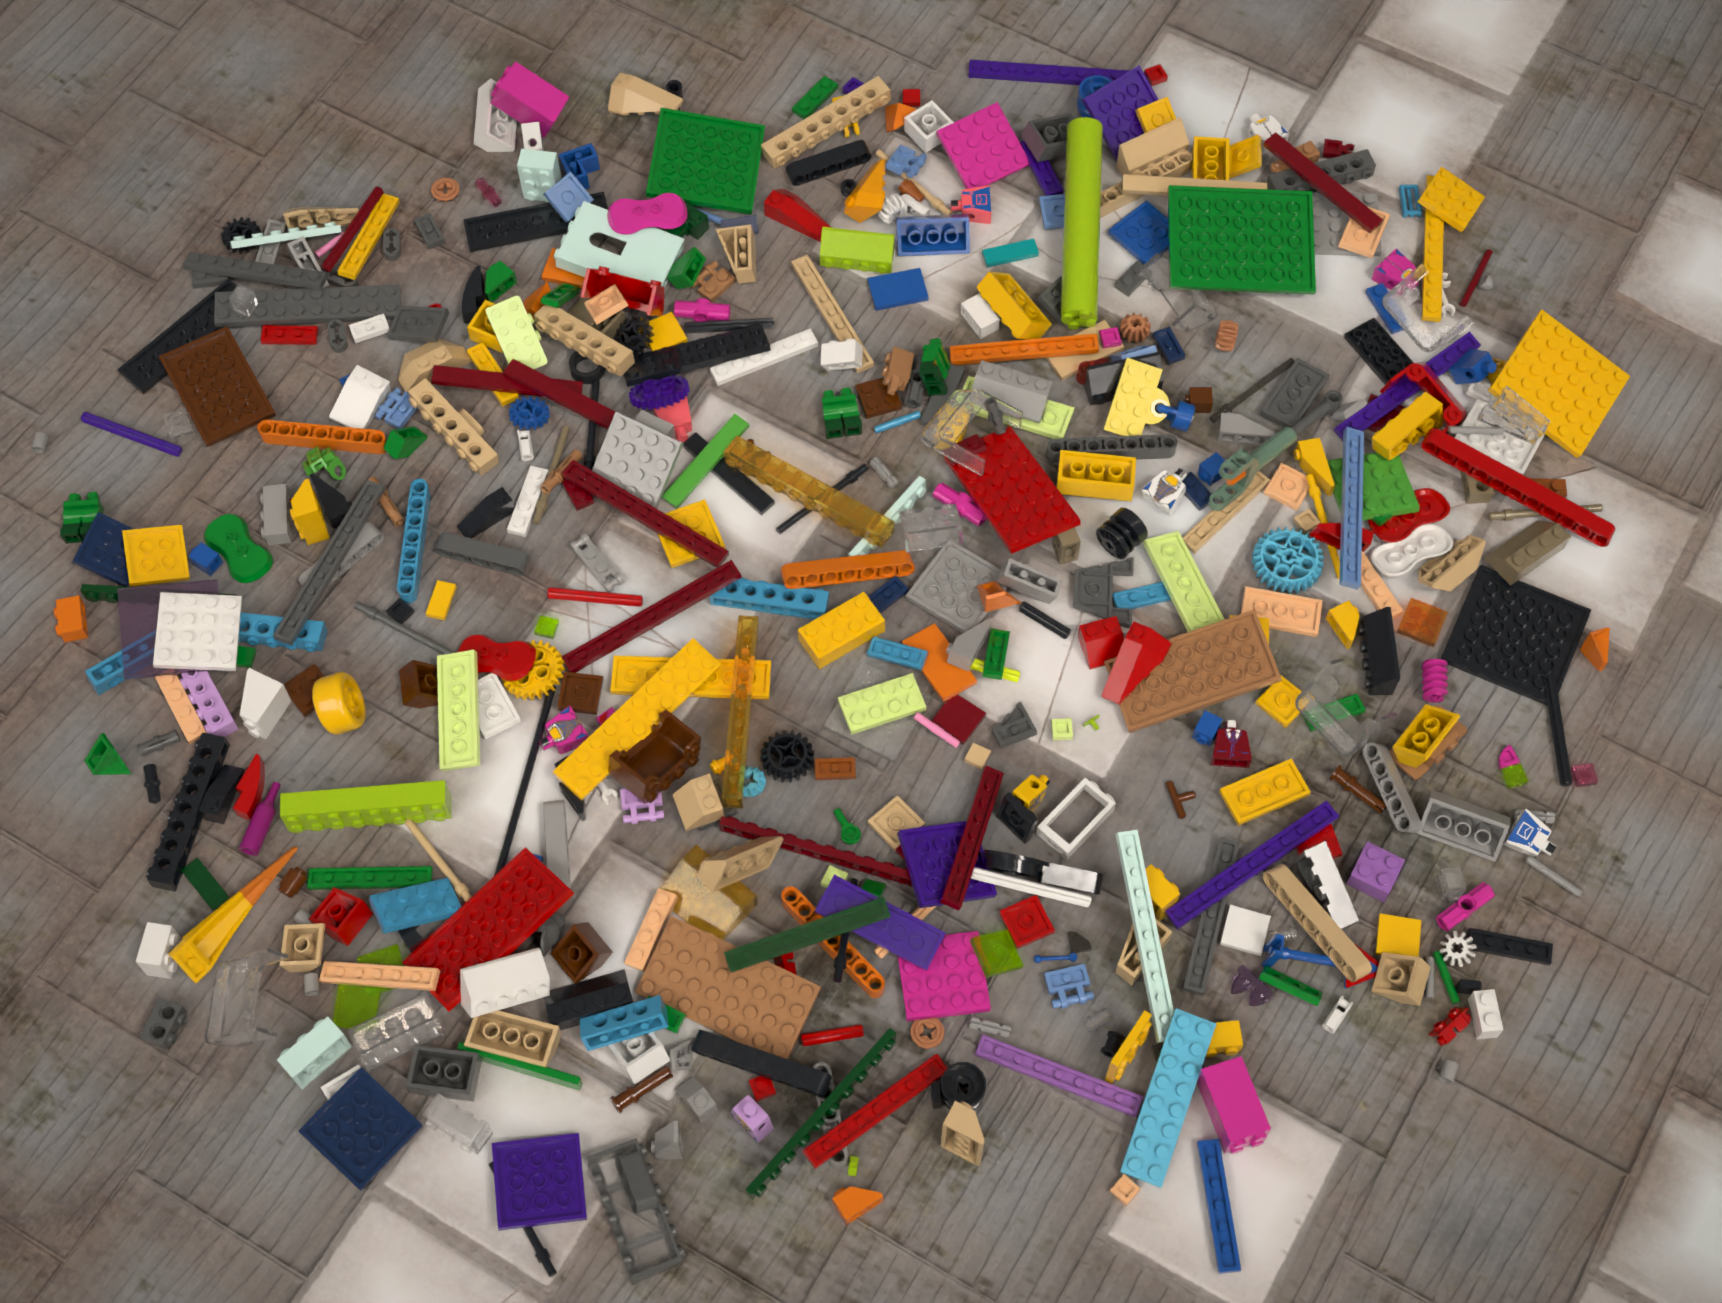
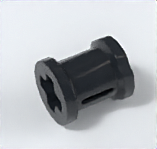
M1108 1031V1039L1100 1052L1107 1057L1113 1058L1126 1038L1118 1032Z

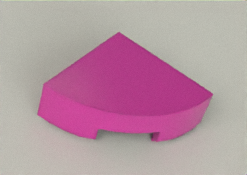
M1511 745L1504 748L1498 759L1500 771L1520 763Z

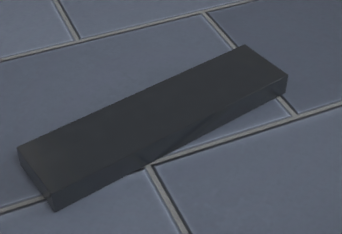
M1474 928L1468 929L1467 938H1473V941L1468 945L1475 944L1477 947L1472 951L1549 966L1552 962V943Z

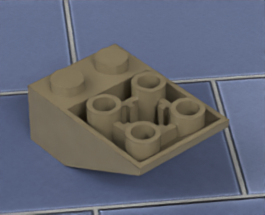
M581 298L568 312L611 339L618 334L616 332L617 329L621 330L620 323H626L625 312L620 310L601 323L596 324L584 302L591 298Z

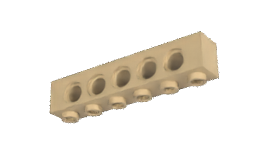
M544 305L534 314L535 326L539 331L549 334L554 340L561 341L566 347L576 350L581 356H586L596 365L603 366L612 374L621 377L635 363L632 350L560 308Z
M426 378L408 391V401L411 406L421 411L420 414L425 421L429 420L433 424V429L438 434L441 433L444 436V440L450 447H455L458 456L469 462L468 465L473 472L477 471L482 476L499 463L498 454ZM452 426H453V427H456V428L453 429V430L448 429L449 427H452ZM463 439L468 440L467 442H460ZM474 452L480 453L478 455H472Z

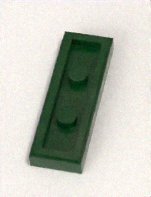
M199 858L181 870L213 912L230 899Z

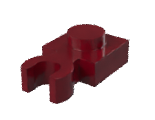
M1325 139L1322 157L1334 158L1354 153L1349 151H1353L1355 145H1342L1343 141Z

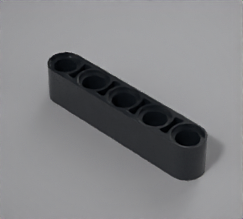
M857 140L792 162L786 166L785 171L792 185L799 186L864 164L871 159L872 155L865 141Z

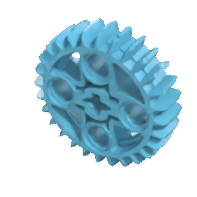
M1285 526L1284 531H1281L1278 527L1276 532L1271 529L1269 534L1264 533L1263 538H1259L1258 543L1255 544L1252 553V565H1254L1253 571H1257L1256 577H1262L1261 583L1267 582V588L1273 586V591H1276L1277 588L1281 589V593L1284 590H1288V593L1291 594L1292 590H1295L1298 594L1300 588L1304 592L1307 587L1311 588L1313 583L1318 581L1324 567L1323 550L1319 549V543L1314 544L1315 537L1309 539V533L1303 535L1302 529L1296 532L1295 527L1290 531L1287 529V526ZM1278 542H1286L1284 546L1278 544ZM1302 549H1305L1310 556L1301 553ZM1266 565L1274 567L1273 572H1271ZM1291 575L1299 577L1298 579H1290Z

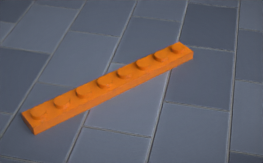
M1097 334L950 346L951 364L954 365L981 363V360L1000 362L1099 353Z

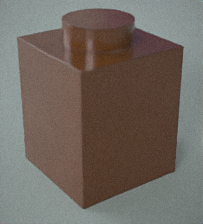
M1189 387L1188 394H1185L1184 402L1195 405V413H1211L1213 405L1212 387Z

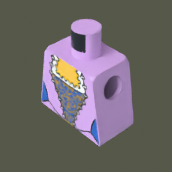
M749 1095L741 1100L730 1113L757 1143L774 1129L768 1114Z

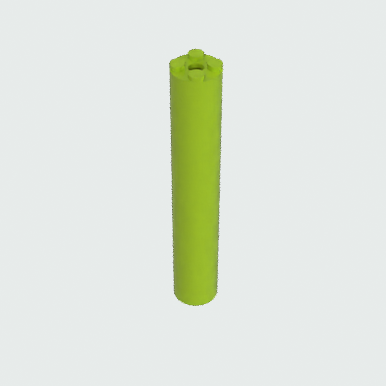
M1088 117L1076 118L1067 125L1061 321L1068 325V328L1071 330H1077L1079 327H1094L1098 318L1103 125L1100 121Z

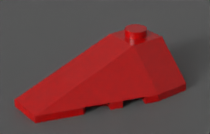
M783 188L773 190L764 201L765 216L821 242L822 227L832 228L798 195Z
M1133 621L1122 643L1101 697L1120 705L1136 689V686L1144 678L1146 679L1157 665L1159 666L1164 661L1172 643L1152 628Z

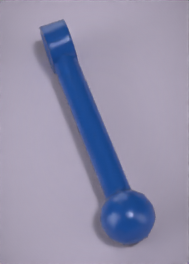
M1071 953L1068 956L1046 957L1036 955L1034 961L1036 963L1051 960H1070L1075 962L1077 954Z

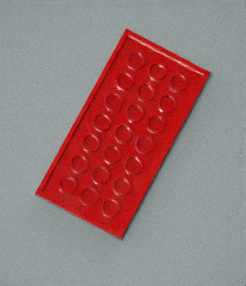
M1008 426L1003 434L998 435L993 432L981 437L980 439L986 445V451L954 466L944 453L943 458L1007 549L1013 554L1081 525V520L1012 427Z
M525 847L402 963L410 967L438 968L440 970L436 991L429 992L450 1012L461 1002L460 969L509 956L568 901L574 893Z

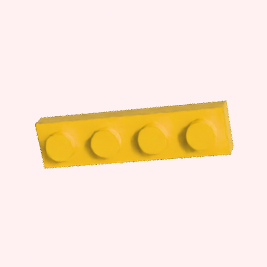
M483 342L467 349V355L477 370L503 373ZM492 391L502 407L514 402L515 399H519L516 393Z

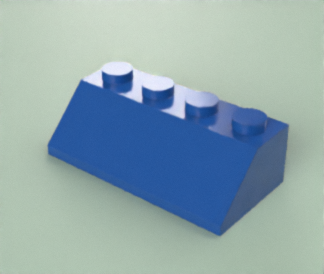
M968 214L896 217L898 256L970 253Z

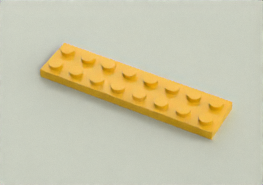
M614 655L611 694L633 695L672 657ZM717 659L722 664L721 667L690 696L769 700L771 660Z

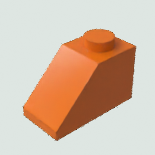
M852 1186L847 1189L845 1187L839 1189L832 1198L833 1205L846 1225L883 1202L882 1193Z

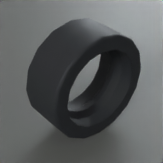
M575 351L569 360L571 376L574 380L581 381L583 384H592L593 380H600L604 375L605 368L598 365L592 372L584 373L576 369L577 364L589 358L583 357Z

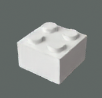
M930 101L904 117V131L927 153L941 144L936 135L937 130L954 122L933 101Z
M147 922L136 963L147 976L172 979L173 972H176L178 965L168 953L183 939L171 925Z

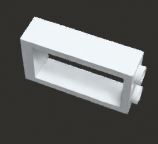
M1084 778L1039 824L1036 835L1067 861L1114 812L1115 800L1111 795L1103 793L1094 781ZM1085 790L1105 808L1069 844L1048 826Z

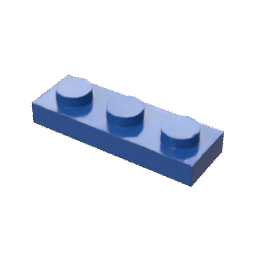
M1383 283L1366 289V295L1391 334L1408 329V321Z

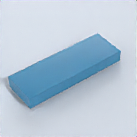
M1163 582L1112 593L1115 608L1137 609L1171 600Z
M873 636L866 654L868 657L922 671L929 653L926 650Z

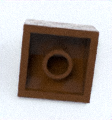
M412 660L399 670L403 705L419 709L438 706L437 665Z
M589 922L573 924L550 954L576 984L602 967L613 951Z

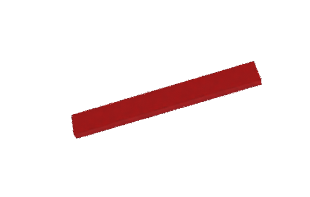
M936 1053L813 1142L802 1153L816 1170L931 1086L932 1082H936L943 1077L948 1067Z

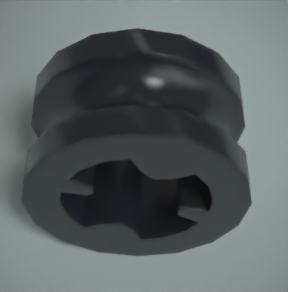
M845 179L842 181L841 193L843 196L848 197L855 189L857 184L854 180Z

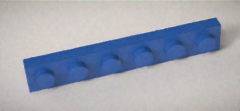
M1219 1139L1197 1141L1218 1274L1240 1272L1241 1264Z

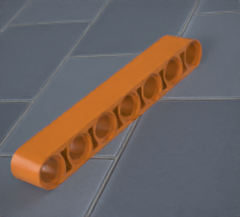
M263 420L257 426L262 441L267 444L307 448L318 446L320 449L330 447L332 450L383 454L386 452L383 448L387 440L385 434L380 430L276 420Z
M906 550L788 563L781 567L780 572L785 587L797 589L893 578L894 576H908L914 572L915 566L910 553Z
M792 886L784 888L781 894L782 905L800 925L824 918L815 913L816 908L797 888ZM788 896L796 897V899L791 902L786 900ZM808 910L810 913L807 916H802L800 912ZM840 936L831 938L838 941L835 945L828 944L830 939L818 943L833 959L838 954ZM848 942L846 953L851 954L852 958L847 960L844 971L870 997H881L885 991L884 978ZM859 968H864L866 970V973L858 974L856 973V970ZM872 983H879L881 987L872 989L870 985Z

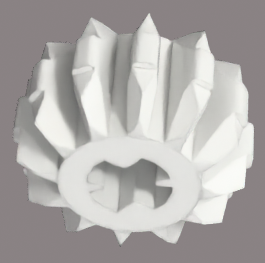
M897 193L894 195L890 194L889 197H885L882 210L878 212V216L887 224L895 223L896 217L905 216L904 213L907 212L908 205L905 199Z
M1453 931L1454 938L1446 934L1445 937L1449 940L1448 943L1445 941L1440 943L1446 946V948L1440 949V953H1448L1443 957L1444 961L1452 958L1450 961L1451 966H1454L1457 960L1460 967H1463L1462 960L1470 964L1471 961L1467 958L1468 955L1471 957L1476 956L1470 950L1477 948L1475 944L1468 945L1473 941V938L1468 937L1465 940V932L1461 933L1460 938H1458L1457 931ZM1456 944L1458 946L1463 945V948H1461L1463 950L1462 953H1453Z

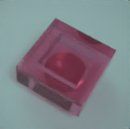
M1593 763L1575 765L1571 768L1576 787L1596 785L1598 783Z

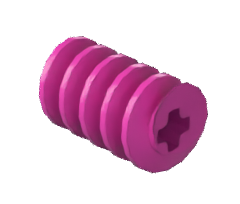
M1428 659L1423 662V700L1439 703L1444 700L1443 696L1448 694V690L1445 689L1448 687V683L1445 682L1448 680L1447 675H1445L1448 672L1447 668H1445L1448 665L1447 661Z

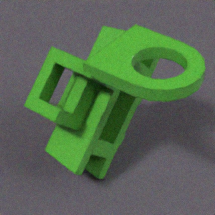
M317 446L306 453L308 460L302 464L308 476L316 473L323 467L326 468L335 480H342L346 475L343 463L338 456H335L336 454L330 447L321 451ZM336 466H339L341 469L340 476L335 474Z

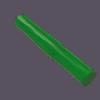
M1436 951L1433 953L1451 1003L1452 1005L1458 1004L1460 1000L1442 953Z

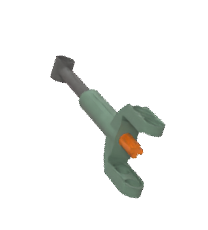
M1329 390L1323 402L1294 425L1282 428L1250 454L1247 450L1241 448L1224 461L1220 466L1219 474L1227 482L1211 494L1208 501L1209 507L1215 511H1221L1241 496L1250 485L1256 473L1297 441L1299 434L1325 414H1334L1340 406L1342 394L1336 390ZM1228 468L1233 472L1228 474L1223 469ZM1231 489L1234 491V494H1228L1225 490ZM1213 499H1220L1222 503L1217 504Z

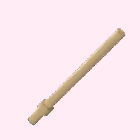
M878 150L876 152V156L880 159L883 158L885 163L890 159L883 151ZM905 172L899 175L904 180H912L934 209L941 211L944 215L953 214L941 199L934 197L914 178H908Z
M405 820V825L443 874L449 878L450 883L455 888V893L467 902L472 897L468 887L459 881L414 821Z

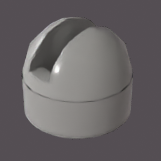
M1488 274L1484 275L1478 282V286L1483 290H1490L1494 285L1493 278Z

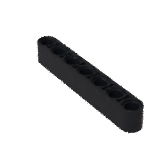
M698 1030L691 1047V1051L701 1056L820 1097H825L832 1076L826 1072L704 1030Z

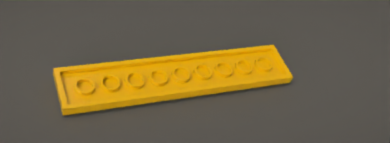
M692 638L553 771V774L582 801L609 775V755L615 750L619 752L625 750L627 752L640 740H644L652 733L651 726L653 724L657 726L660 723L661 718L659 714L667 709L673 714L722 664Z

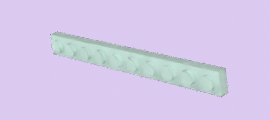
M1138 830L1118 832L1115 836L1150 1012L1152 1014L1156 1042H1164L1174 1009Z

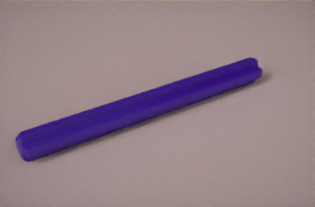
M83 412L81 420L84 423L179 457L183 451L179 445L92 413Z

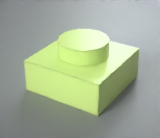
M1072 718L1051 719L1053 741L1073 740Z
M830 865L821 881V886L827 888L834 874L847 880L848 873Z

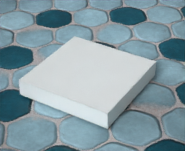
M1230 905L1220 945L1261 956L1271 916Z

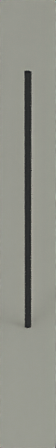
M551 689L548 690L549 695H546L494 876L507 862L540 747L539 740L542 739L555 691Z

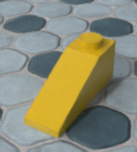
M1320 438L1298 441L1296 449L1293 451L1295 460H1298L1300 468L1307 475H1314L1316 484L1327 496H1332L1335 484Z

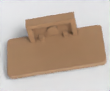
M1436 705V706H1435V707H1437V708L1444 709V708H1443L1442 706H1440V705ZM1457 720L1427 761L1417 768L1399 763L1393 748L1389 752L1394 763L1409 777L1417 781L1435 763L1439 764L1446 757L1445 753L1448 750L1453 751L1457 747L1458 741L1466 734L1467 728Z

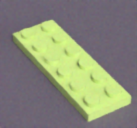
M968 376L956 409L988 419L986 407L969 402L975 377ZM1049 400L1040 423L1003 412L1002 419L1006 425L1052 439L1065 437L1074 413V407Z
M1175 531L1145 539L1143 545L1187 631L1190 632L1225 620L1180 532Z
M469 650L437 656L440 770L449 771L480 766L477 652Z

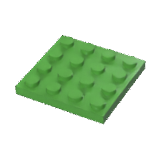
M1379 453L1365 454L1363 461L1362 521L1373 519L1375 516L1382 517L1390 513L1393 514L1392 516L1419 512L1420 506L1400 456L1398 455L1388 461ZM1343 458L1327 460L1335 484L1333 494L1341 513Z

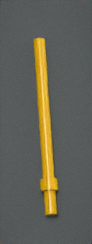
M1308 474L1306 476L1309 485L1308 492L1310 498H1313L1318 518L1321 523H1328L1320 498V488L1316 485L1314 475ZM1327 544L1337 579H1339L1340 559L1337 549Z

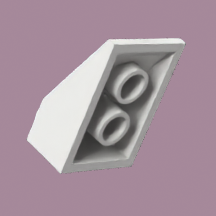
M357 365L348 377L329 418L346 427L366 429L374 418L379 405H383L387 399L386 396L391 392L390 381Z
M653 1032L607 1045L634 1084L670 1061L662 1043Z

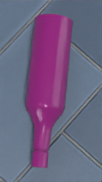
M273 782L266 799L256 806L239 846V850L243 853L258 856L276 813L274 801L280 789V783Z

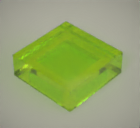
M540 615L534 634L554 639L559 619Z
M1521 763L1501 769L1508 789L1525 785L1529 782Z

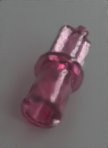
M483 177L476 180L475 185L482 192V196L488 199L494 207H498L502 200L495 193L494 187L490 186Z

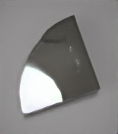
M1072 931L1067 933L1070 953L1089 952L1092 950L1090 942L1083 936Z

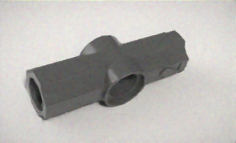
M919 353L914 357L905 398V405L909 406V408L916 409L921 406L923 393L926 388L919 374L923 353Z

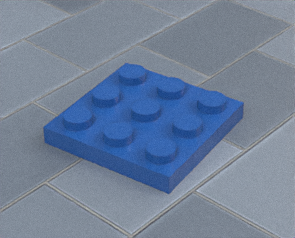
M1147 200L1108 230V235L1145 266H1148L1169 249L1168 218Z

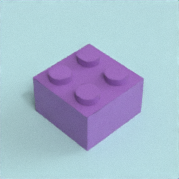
M1367 841L1346 884L1385 902L1405 859Z

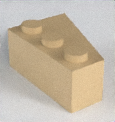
M751 224L716 229L738 284L756 282V244Z
M1155 919L1162 950L1170 940L1172 931ZM1133 924L1115 972L1131 986L1143 973Z

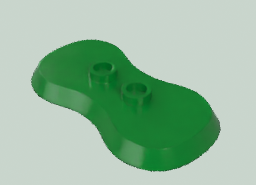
M225 514L212 521L205 529L204 541L206 545L223 556L227 562L231 577L237 582L250 583L256 581L271 569L273 564L271 553L251 538L247 523L242 517L236 514Z

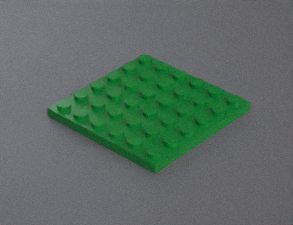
M661 108L646 197L655 198L664 193H673L691 205L752 215L765 125Z

